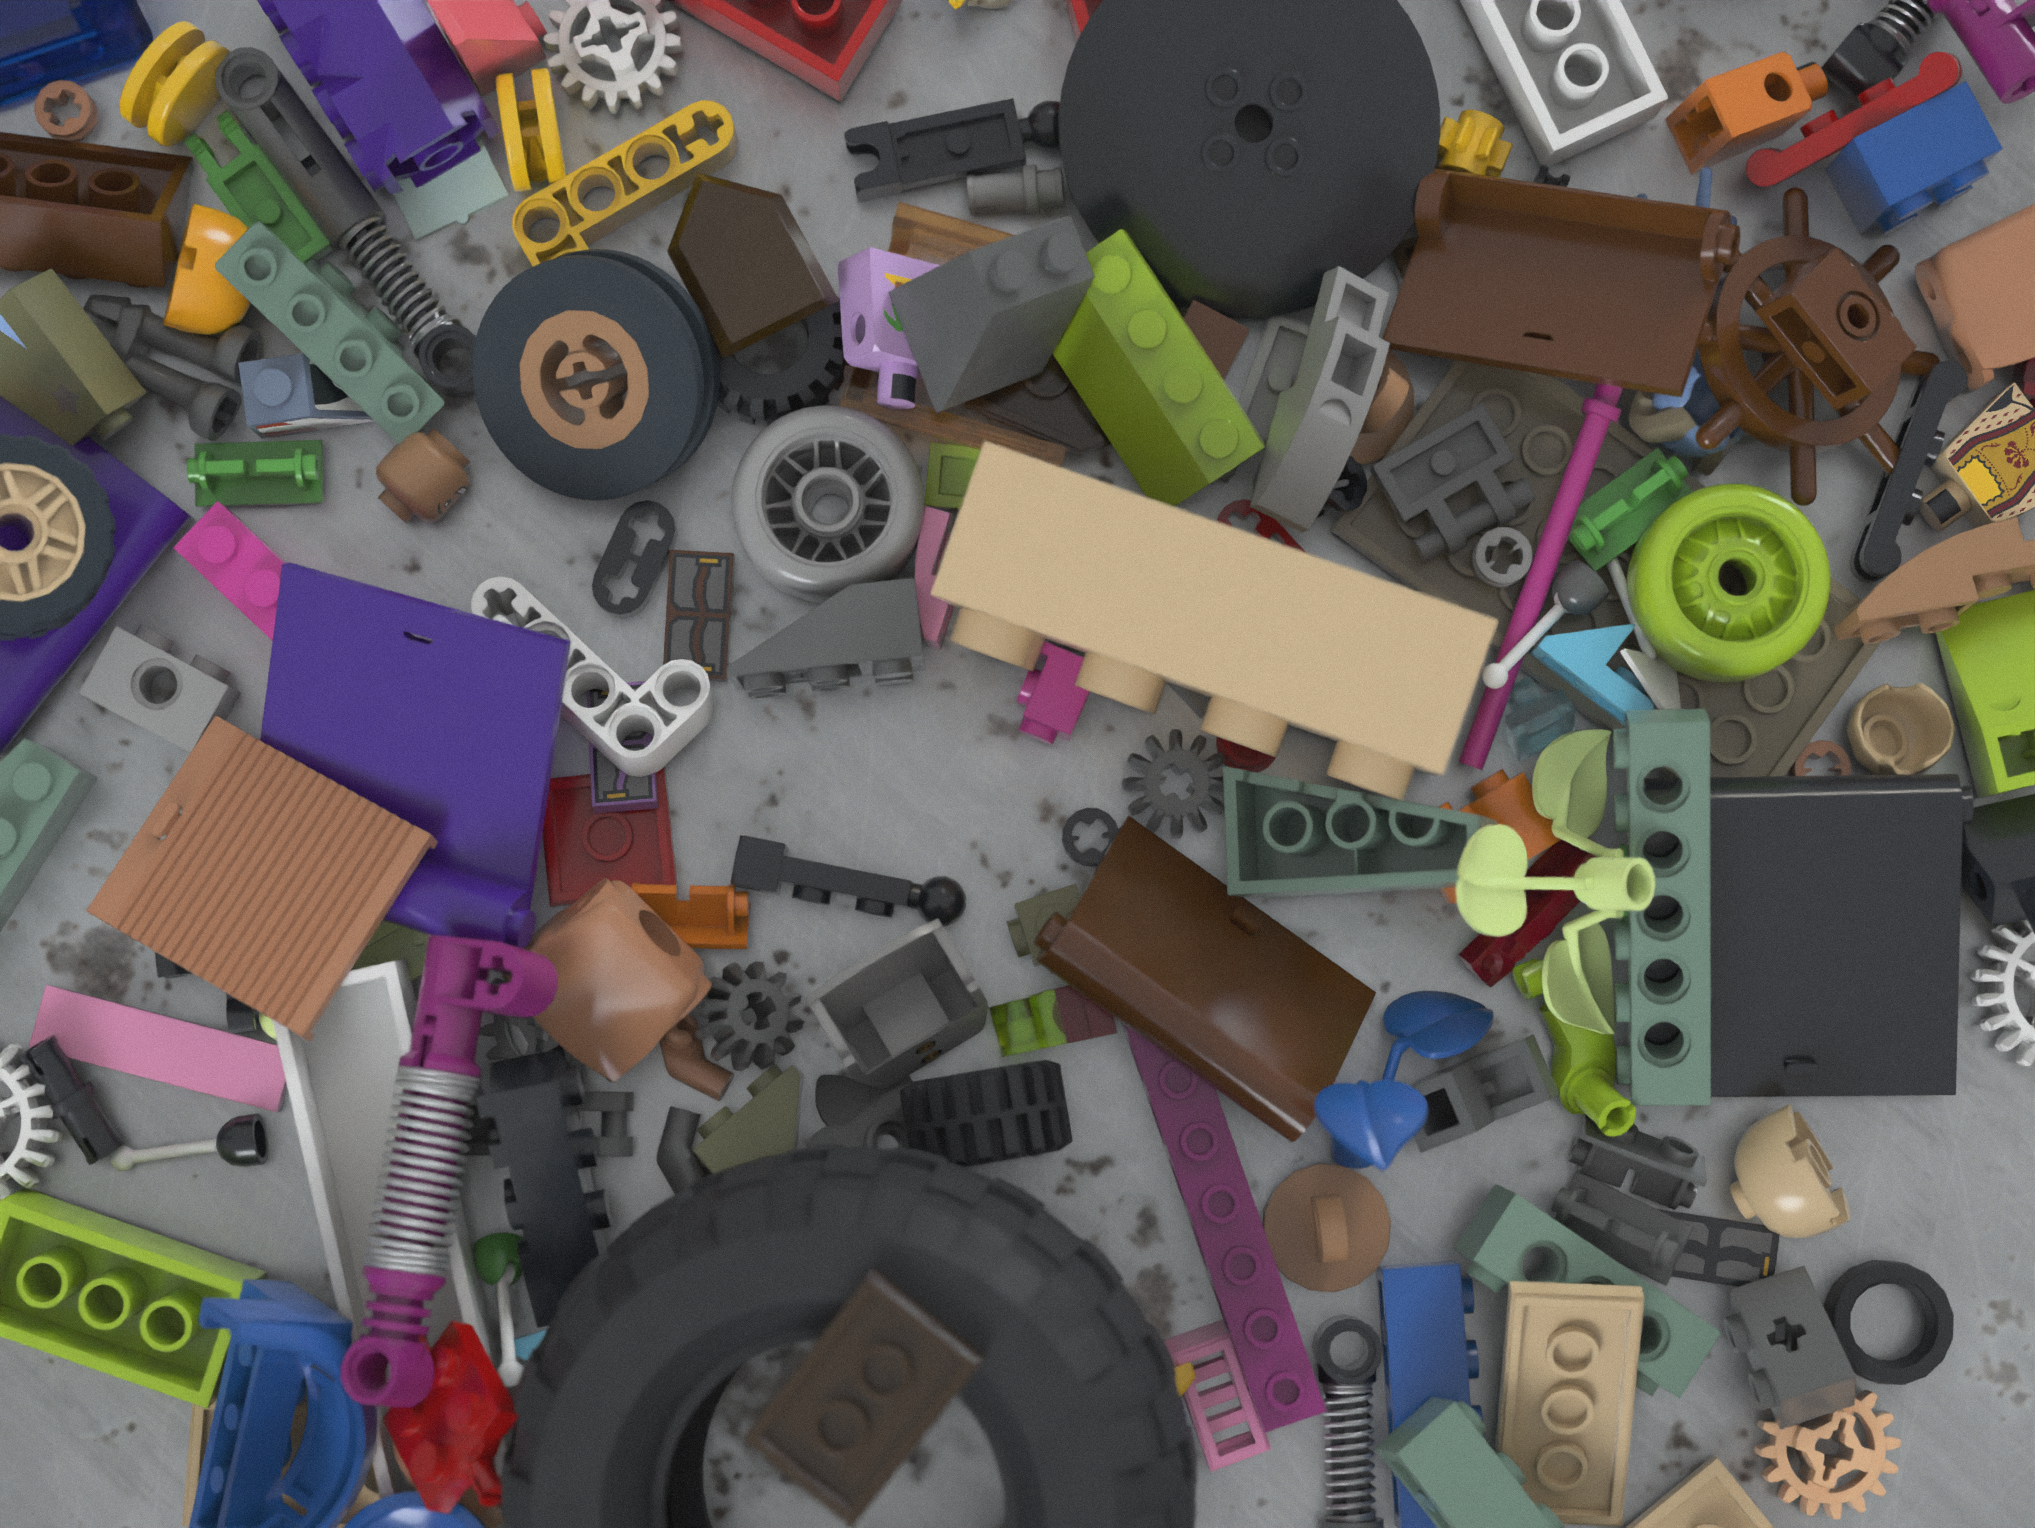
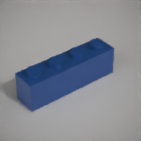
M1454 1261L1379 1266L1376 1270L1388 1435L1431 1397L1452 1400L1456 1403L1461 1400L1468 1404L1483 1421L1481 1406L1471 1405L1469 1379L1479 1378L1476 1340H1466L1464 1314L1474 1313V1290L1471 1276L1461 1275L1460 1264ZM1391 1470L1395 1526L1397 1528H1437Z

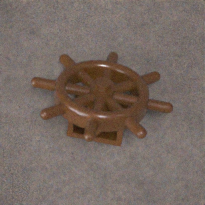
M1793 187L1788 189L1782 198L1783 236L1764 241L1744 253L1738 250L1735 262L1732 265L1724 264L1698 345L1704 376L1711 392L1721 407L1697 430L1696 442L1703 449H1714L1738 426L1758 442L1776 450L1788 452L1790 456L1791 498L1797 505L1807 506L1813 503L1817 496L1816 453L1832 450L1858 438L1886 473L1891 474L1900 448L1879 424V421L1893 402L1901 374L1922 377L1928 374L1929 370L1941 361L1934 353L1915 350L1917 346L1902 329L1885 294L1878 285L1899 263L1900 253L1898 249L1893 245H1882L1861 265L1842 249L1823 240L1809 237L1808 196L1803 189ZM1770 270H1784L1785 282L1773 293L1760 277V274ZM1743 299L1748 302L1767 327L1739 323ZM1742 350L1759 352L1762 355L1764 363L1752 375L1747 367ZM1783 380H1787L1788 411L1778 406L1768 397ZM1814 385L1839 414L1838 418L1825 421L1815 420Z

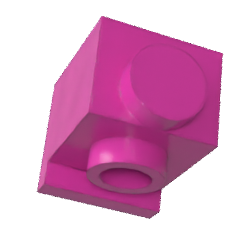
M1044 641L1038 660L1045 662L1042 671L1036 668L1034 672L1028 671L1016 702L1027 706L1018 731L1033 739L1053 745L1057 736L1070 741L1090 691L1075 685L1084 658Z

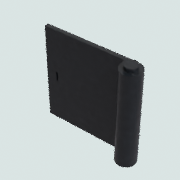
M1958 774L1710 777L1711 1097L1956 1095L1962 825H1971L1974 813L1972 788L1970 786H1961ZM1644 778L1643 786L1652 793L1664 794L1671 791L1677 785L1679 778ZM1655 832L1645 841V852L1654 857H1666L1677 849L1680 839L1671 832ZM1656 896L1652 898L1651 903L1645 908V914L1654 920H1666L1678 911L1680 903L1671 896ZM1658 959L1649 964L1644 975L1653 982L1665 983L1672 980L1678 974L1680 966L1669 959ZM1656 1023L1647 1030L1645 1038L1655 1045H1666L1677 1038L1680 1029L1672 1023ZM1791 1059H1811V1060H1814L1815 1062H1786V1061H1787V1060H1791Z

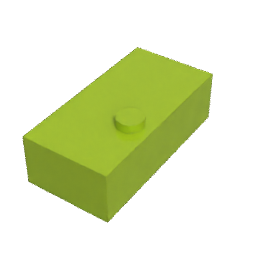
M23 1188L1 1199L0 1337L206 1409L217 1401L231 1334L227 1329L203 1328L200 1325L199 1316L203 1298L240 1299L244 1279L264 1280L266 1271L28 1188Z

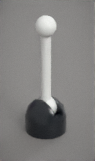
M260 1114L242 1115L231 1118V1120L225 1123L219 1130L216 1139L140 1150L121 1146L111 1153L110 1162L116 1170L127 1171L135 1163L218 1152L223 1160L233 1166L249 1167L264 1165L268 1158L267 1131Z

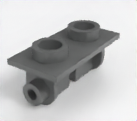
M1586 1114L1583 1115V1139L1576 1138L1568 1157V1162L1578 1165L1579 1173L1621 1188L1629 1168L1639 1171L1632 1187V1193L1673 1210L1678 1205L1688 1209L1691 1207L1697 1194L1698 1185L1705 1187L1707 1183L1705 1157L1699 1155L1696 1148L1675 1137L1666 1136L1660 1140L1640 1132L1634 1123L1622 1135L1615 1137L1606 1136Z
M1578 1171L1575 1172L1568 1190L1565 1188L1560 1189L1551 1209L1556 1213L1554 1218L1556 1221L1618 1263L1667 1286L1694 1228Z

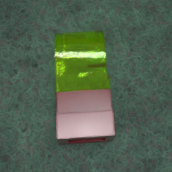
M1070 985L1042 991L1027 998L989 1007L1001 1057L1118 1033L1114 1017Z

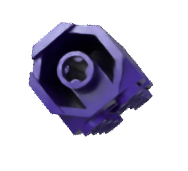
M257 0L279 34L289 29V31L280 35L279 38L309 85L312 87L320 81L322 82L321 85L311 91L341 138L345 139L353 134L354 138L344 143L374 192L386 187L390 195L403 192L398 180L411 178L416 188L422 187L476 155L481 148L475 138L483 130H485L490 140L500 131L422 0Z

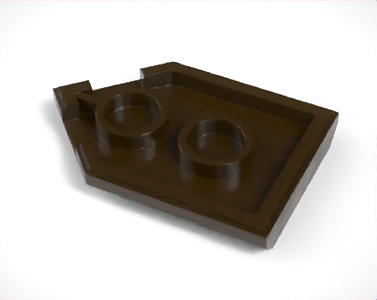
M697 172L667 253L689 295L702 312L707 328L723 359L839 301L781 194Z
M1053 354L1042 373L972 399L964 404V407L1079 456L1111 444Z

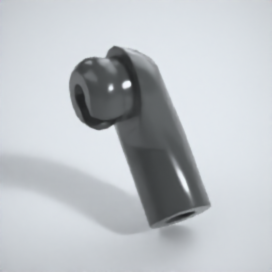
M670 1106L656 1160L674 1194H677L713 1173L706 1166L701 1165L691 1149L701 1114Z

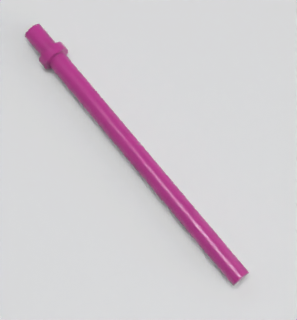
M1597 384L1592 399H1584L1581 411L1586 413L1495 663H1499L1538 621L1610 422L1617 423L1622 410L1616 407L1623 389L1621 387ZM1524 656L1508 671V679L1504 686L1497 689L1486 686L1458 762L1483 770Z

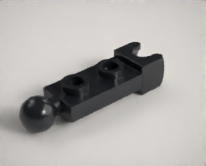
M1014 98L890 124L888 121L848 129L844 133L848 153L853 156L870 154L879 160V164L875 169L858 174L855 177L854 184L857 199L865 201L900 194L902 190L964 178L969 174L979 175L1026 165L1024 143L1033 142L1038 147L1048 150L1059 148L1058 111L1060 102L1045 100L1037 104L1029 112L1028 117L1020 119L1017 117Z
M740 835L730 883L738 888L779 895L781 885L784 884L794 886L792 898L829 905L831 894L857 899L855 911L889 918L893 916L894 906L905 909L912 908L917 909L919 915L927 923L939 919L943 926L955 923L963 915L966 908V894L963 887L956 880L947 876H935L926 880L923 884H918L910 880L789 857V848L784 843Z

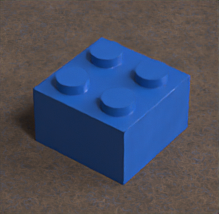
M1965 81L1853 138L1826 167L1825 172L1859 235L1877 226L1880 227L1883 235L1918 217L1916 212L1930 205L1933 202L1932 198H1935L1940 207L1972 190L1973 183L1990 173L1986 164L2003 148L1968 83Z

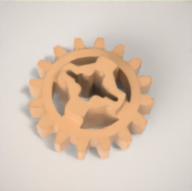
M1865 1390L1855 1397L1854 1406L1780 1430L1776 1419L1774 1421L1758 1420L1757 1427L1769 1433L1770 1438L1768 1443L1755 1446L1754 1451L1755 1454L1772 1460V1464L1761 1473L1763 1479L1769 1483L1781 1480L1784 1482L1777 1494L1780 1500L1789 1504L1801 1495V1512L1813 1517L1820 1503H1823V1508L1828 1517L1840 1519L1842 1503L1846 1502L1853 1510L1862 1513L1866 1511L1862 1494L1866 1491L1881 1497L1886 1494L1885 1488L1877 1479L1881 1472L1897 1474L1899 1467L1886 1460L1885 1456L1886 1450L1900 1447L1901 1441L1898 1438L1883 1433V1428L1887 1427L1894 1420L1892 1413L1887 1411H1877L1874 1413L1871 1411L1878 1398L1874 1392ZM1853 1413L1859 1418L1865 1429L1868 1448L1861 1445L1853 1430L1856 1421ZM1818 1438H1831L1839 1443V1450L1836 1455H1824L1820 1451L1815 1450ZM1786 1445L1795 1449L1802 1463L1799 1475L1802 1476L1801 1480L1796 1476L1789 1464ZM1854 1469L1860 1470L1850 1482L1835 1488L1838 1477Z

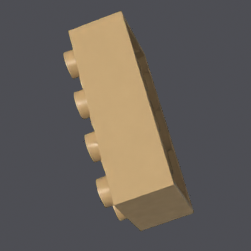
M984 441L931 591V595L960 609L949 640L951 642L1033 672L1045 639L1086 653L1075 682L1076 686L1152 714L1156 712L1166 682L1211 697L1201 726L1203 732L1274 757L1278 755L1288 725L1333 740L1337 743L1325 775L1401 801L1404 799L1414 769L1432 776L1444 774L1498 620L986 441Z

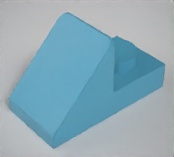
M1635 624L1545 636L1529 653L1625 727L1626 710H1654L1656 707L1654 702L1646 696V690L1634 673L1621 666H1618L1614 672L1606 666L1633 630Z

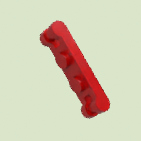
M1948 52L1929 54L1920 64L1918 76L1896 87L1891 77L1857 95L1862 107L1840 119L1834 109L1813 119L1799 128L1804 139L1783 151L1779 148H1764L1755 151L1746 163L1748 178L1752 183L1761 187L1777 185L1844 149L1853 138L1955 87L1962 78L1963 67L1961 61L1955 55Z

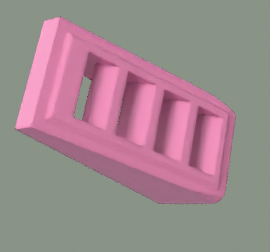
M1219 1320L1165 1340L1164 1344L1174 1368L1219 1351L1222 1353V1356L1193 1365L1196 1377L1188 1390L1182 1395L1210 1471H1215L1270 1450L1271 1447L1267 1435L1260 1427L1247 1388L1248 1384L1224 1321ZM1226 1372L1229 1373L1231 1381L1197 1392L1195 1384ZM1238 1397L1241 1406L1206 1418L1205 1409ZM1245 1421L1247 1422L1250 1431L1217 1443L1214 1442L1213 1433Z

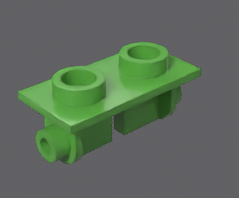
M322 440L194 443L195 458H188L187 460L189 483H195L196 507H212L217 501L224 506L323 503Z
M1657 447L1580 504L1568 540L1592 570L1597 572L1638 542L1644 530L1660 513L1681 497L1693 492L1684 481L1689 476L1687 469L1676 456L1667 459Z

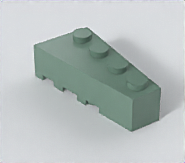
M1223 766L1228 895L1268 898L1456 888V883L1459 880L1457 874L1458 865L1467 842L1478 829L1487 825L1497 824V820L1476 814Z

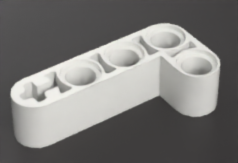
M501 576L490 578L481 583L473 593L471 600L472 614L513 625L504 616L499 614L493 617V614L499 610L506 615L514 612L519 627L571 641L560 715L624 773L641 777L660 771L712 719L714 702L709 678L702 666L694 661L685 659L670 661L660 667L645 683L634 691L529 591L512 578ZM684 687L693 688L700 693L696 701L688 706H674L667 701L672 692ZM600 689L608 693L607 699L598 707L585 708L577 704L581 694L588 690ZM645 731L654 736L650 745L642 750L632 751L621 746L625 737L632 732Z

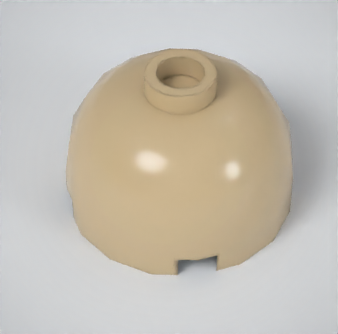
M1788 1104L1766 1115L1748 1128L1738 1142L1734 1158L1738 1181L1729 1185L1732 1197L1746 1219L1757 1215L1770 1231L1788 1238H1810L1831 1231L1851 1221V1211L1843 1188L1840 1187L1832 1192L1828 1188L1832 1186V1180L1828 1171L1834 1168L1815 1133L1799 1111L1793 1113L1792 1105Z

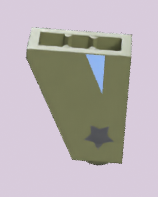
M52 268L9 289L0 298V396L72 446L95 433L104 441L119 432L133 420V417L127 410L147 392Z

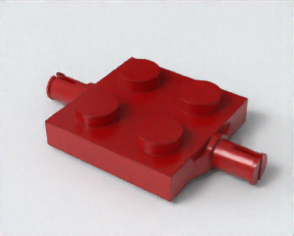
M451 1320L433 1347L430 1346L426 1335L420 1334L419 1342L427 1343L426 1350L430 1353L434 1363V1381L430 1392L423 1401L412 1407H389L382 1417L426 1509L445 1514L451 1512L466 1489L473 1486L482 1506L492 1507L502 1502V1484L494 1468V1459L503 1438L519 1417V1414L515 1413L512 1398L473 1326Z

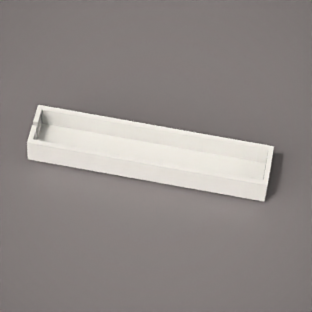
M406 959L350 971L312 1029L311 1033L314 1034L311 1042L304 1040L290 1029L272 1020L338 1312L353 1322L351 1332L352 1345L360 1340L361 1334L369 1335L370 1327L362 1326L363 1317L372 1318L373 1310L365 1309L366 1300L375 1301L376 1293L368 1292L369 1282L363 1275L365 1265L363 1261L366 1260L364 1255L368 1253L365 1248L368 1246H385L372 1243L367 1237L371 1234L386 1235L372 1230L369 1225L380 1223V1219L374 1218L371 1213L382 1211V1207L376 1206L373 1201L384 1199V1195L378 1194L376 1189L378 1187H386V1183L380 1182L378 1177L380 1175H388V1171L382 1170L380 1165L383 1163L390 1164V1159H385L382 1153L385 1151L392 1152L393 1148L387 1147L384 1142L387 1139L394 1140L395 1137L388 1135L386 1130L388 1128H396L397 1125L390 1123L388 1118L390 1116L398 1117L399 1112L392 1111L390 1106L393 1104L400 1105L401 1100L394 1099L392 1094L395 1092L402 1093L403 1088L396 1087L394 1081L397 1080L395 1075L398 1073L396 1068L399 1067L400 1057L410 1050L417 1009ZM453 1188V1191L459 1192V1189ZM461 1198L451 1200V1203L457 1204L460 1208L456 1212H449V1215L455 1216L458 1220L454 1224H447V1227L455 1230L452 1236H445L446 1239L453 1242V1245L449 1248L433 1247L451 1254L450 1262L447 1264L449 1269L446 1270L449 1275L446 1276L445 1286L435 1293L434 1302L425 1301L424 1308L431 1309L432 1316L431 1318L423 1317L422 1325L429 1326V1333L426 1336L431 1347L436 1343L451 1320L472 1325L495 1369L498 1371L499 1365ZM388 1363L386 1369V1381H388L390 1376V1363ZM377 1406V1439L372 1459L381 1499L393 1494L416 1492L405 1478L393 1450V1440L382 1420V1417L389 1409L387 1406ZM513 1427L503 1438L494 1459V1468L500 1480L503 1456L509 1450L513 1439ZM505 1522L496 1526V1528H510L505 1526Z

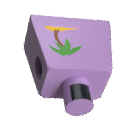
M869 247L838 263L844 359L850 366L879 372L878 405L890 409H911L915 407L917 382L924 381L888 292L940 265Z

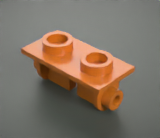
M632 883L631 889L691 948L747 949L751 910L748 891H736V885L729 884V886L690 885L689 900H678L677 885Z

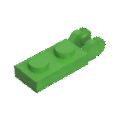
M228 110L216 117L219 122V129L227 140L235 144L241 152L239 156L221 168L214 158L215 153L203 138H199L196 133L183 140L209 177L205 180L232 216L237 217L249 228L255 222H262L305 264L312 258L317 262L333 250L330 242L257 143L252 144Z

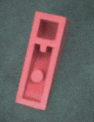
M426 0L448 43L482 97L496 90L495 80L498 74L512 72L515 78L546 59L538 39L546 35L547 32L528 1L517 6L513 0Z

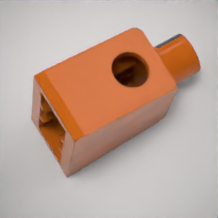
M1782 51L1706 79L1665 120L1691 175L1700 172L1704 167L1714 166L1784 134L1812 109V102L1827 95V79L1822 68L1817 63L1809 62L1796 68L1791 56Z

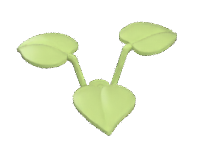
M1586 729L1564 734L1552 741L1543 750L1535 765L1532 794L1537 812L1541 816L1553 820L1552 833L1554 836L1597 857L1591 858L1587 863L1582 864L1577 869L1574 878L1525 877L1527 852L1521 837L1514 829L1506 825H1487L1478 829L1471 836L1462 853L1457 870L1459 880L1456 883V898L1460 913L1468 925L1475 931L1488 936H1505L1516 931L1525 921L1527 903L1524 889L1574 890L1577 898L1595 911L1565 923L1562 928L1564 939L1552 942L1547 948L1542 967V989L1545 1002L1552 1014L1564 1023L1596 1033L1612 1035L1615 1034V1012L1611 954L1606 934L1598 922L1607 918H1622L1624 911H1641L1647 908L1654 896L1655 876L1652 867L1645 859L1626 858L1622 849H1608L1588 839L1599 828L1605 811L1607 798L1606 752L1612 732L1604 729Z

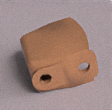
M2032 204L1942 248L1935 255L1916 263L1915 266L1916 280L1932 313L1940 342L1949 360L1959 363L1965 369L1968 377L1967 387L1971 391H1975L1994 379L1993 369L2035 358V204Z
M608 878L599 881L575 903L555 914L532 935L530 942L524 948L525 950L546 956L553 963L558 975V989L553 1002L544 1012L533 1018L566 1051L593 1071L604 1076L609 1082H616L643 1059L668 1030L698 1005L712 986V982L704 975L705 967L700 956L627 884L622 881H610ZM502 974V978L510 984L512 976Z

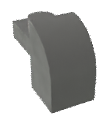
M1534 1034L1492 1051H1486L1410 1084L1409 1086L1419 1091L1427 1101L1426 1121L1419 1132L1414 1135V1138L1422 1153L1475 1133L1495 1120L1551 1100L1559 1095Z

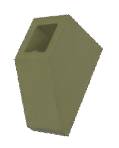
M776 1064L771 1066L746 1088L753 1098L741 1109L733 1114L727 1106H724L697 1129V1132L704 1140L694 1147L693 1151L714 1174L757 1158L797 1149L804 1075L796 1065H791L784 1072Z

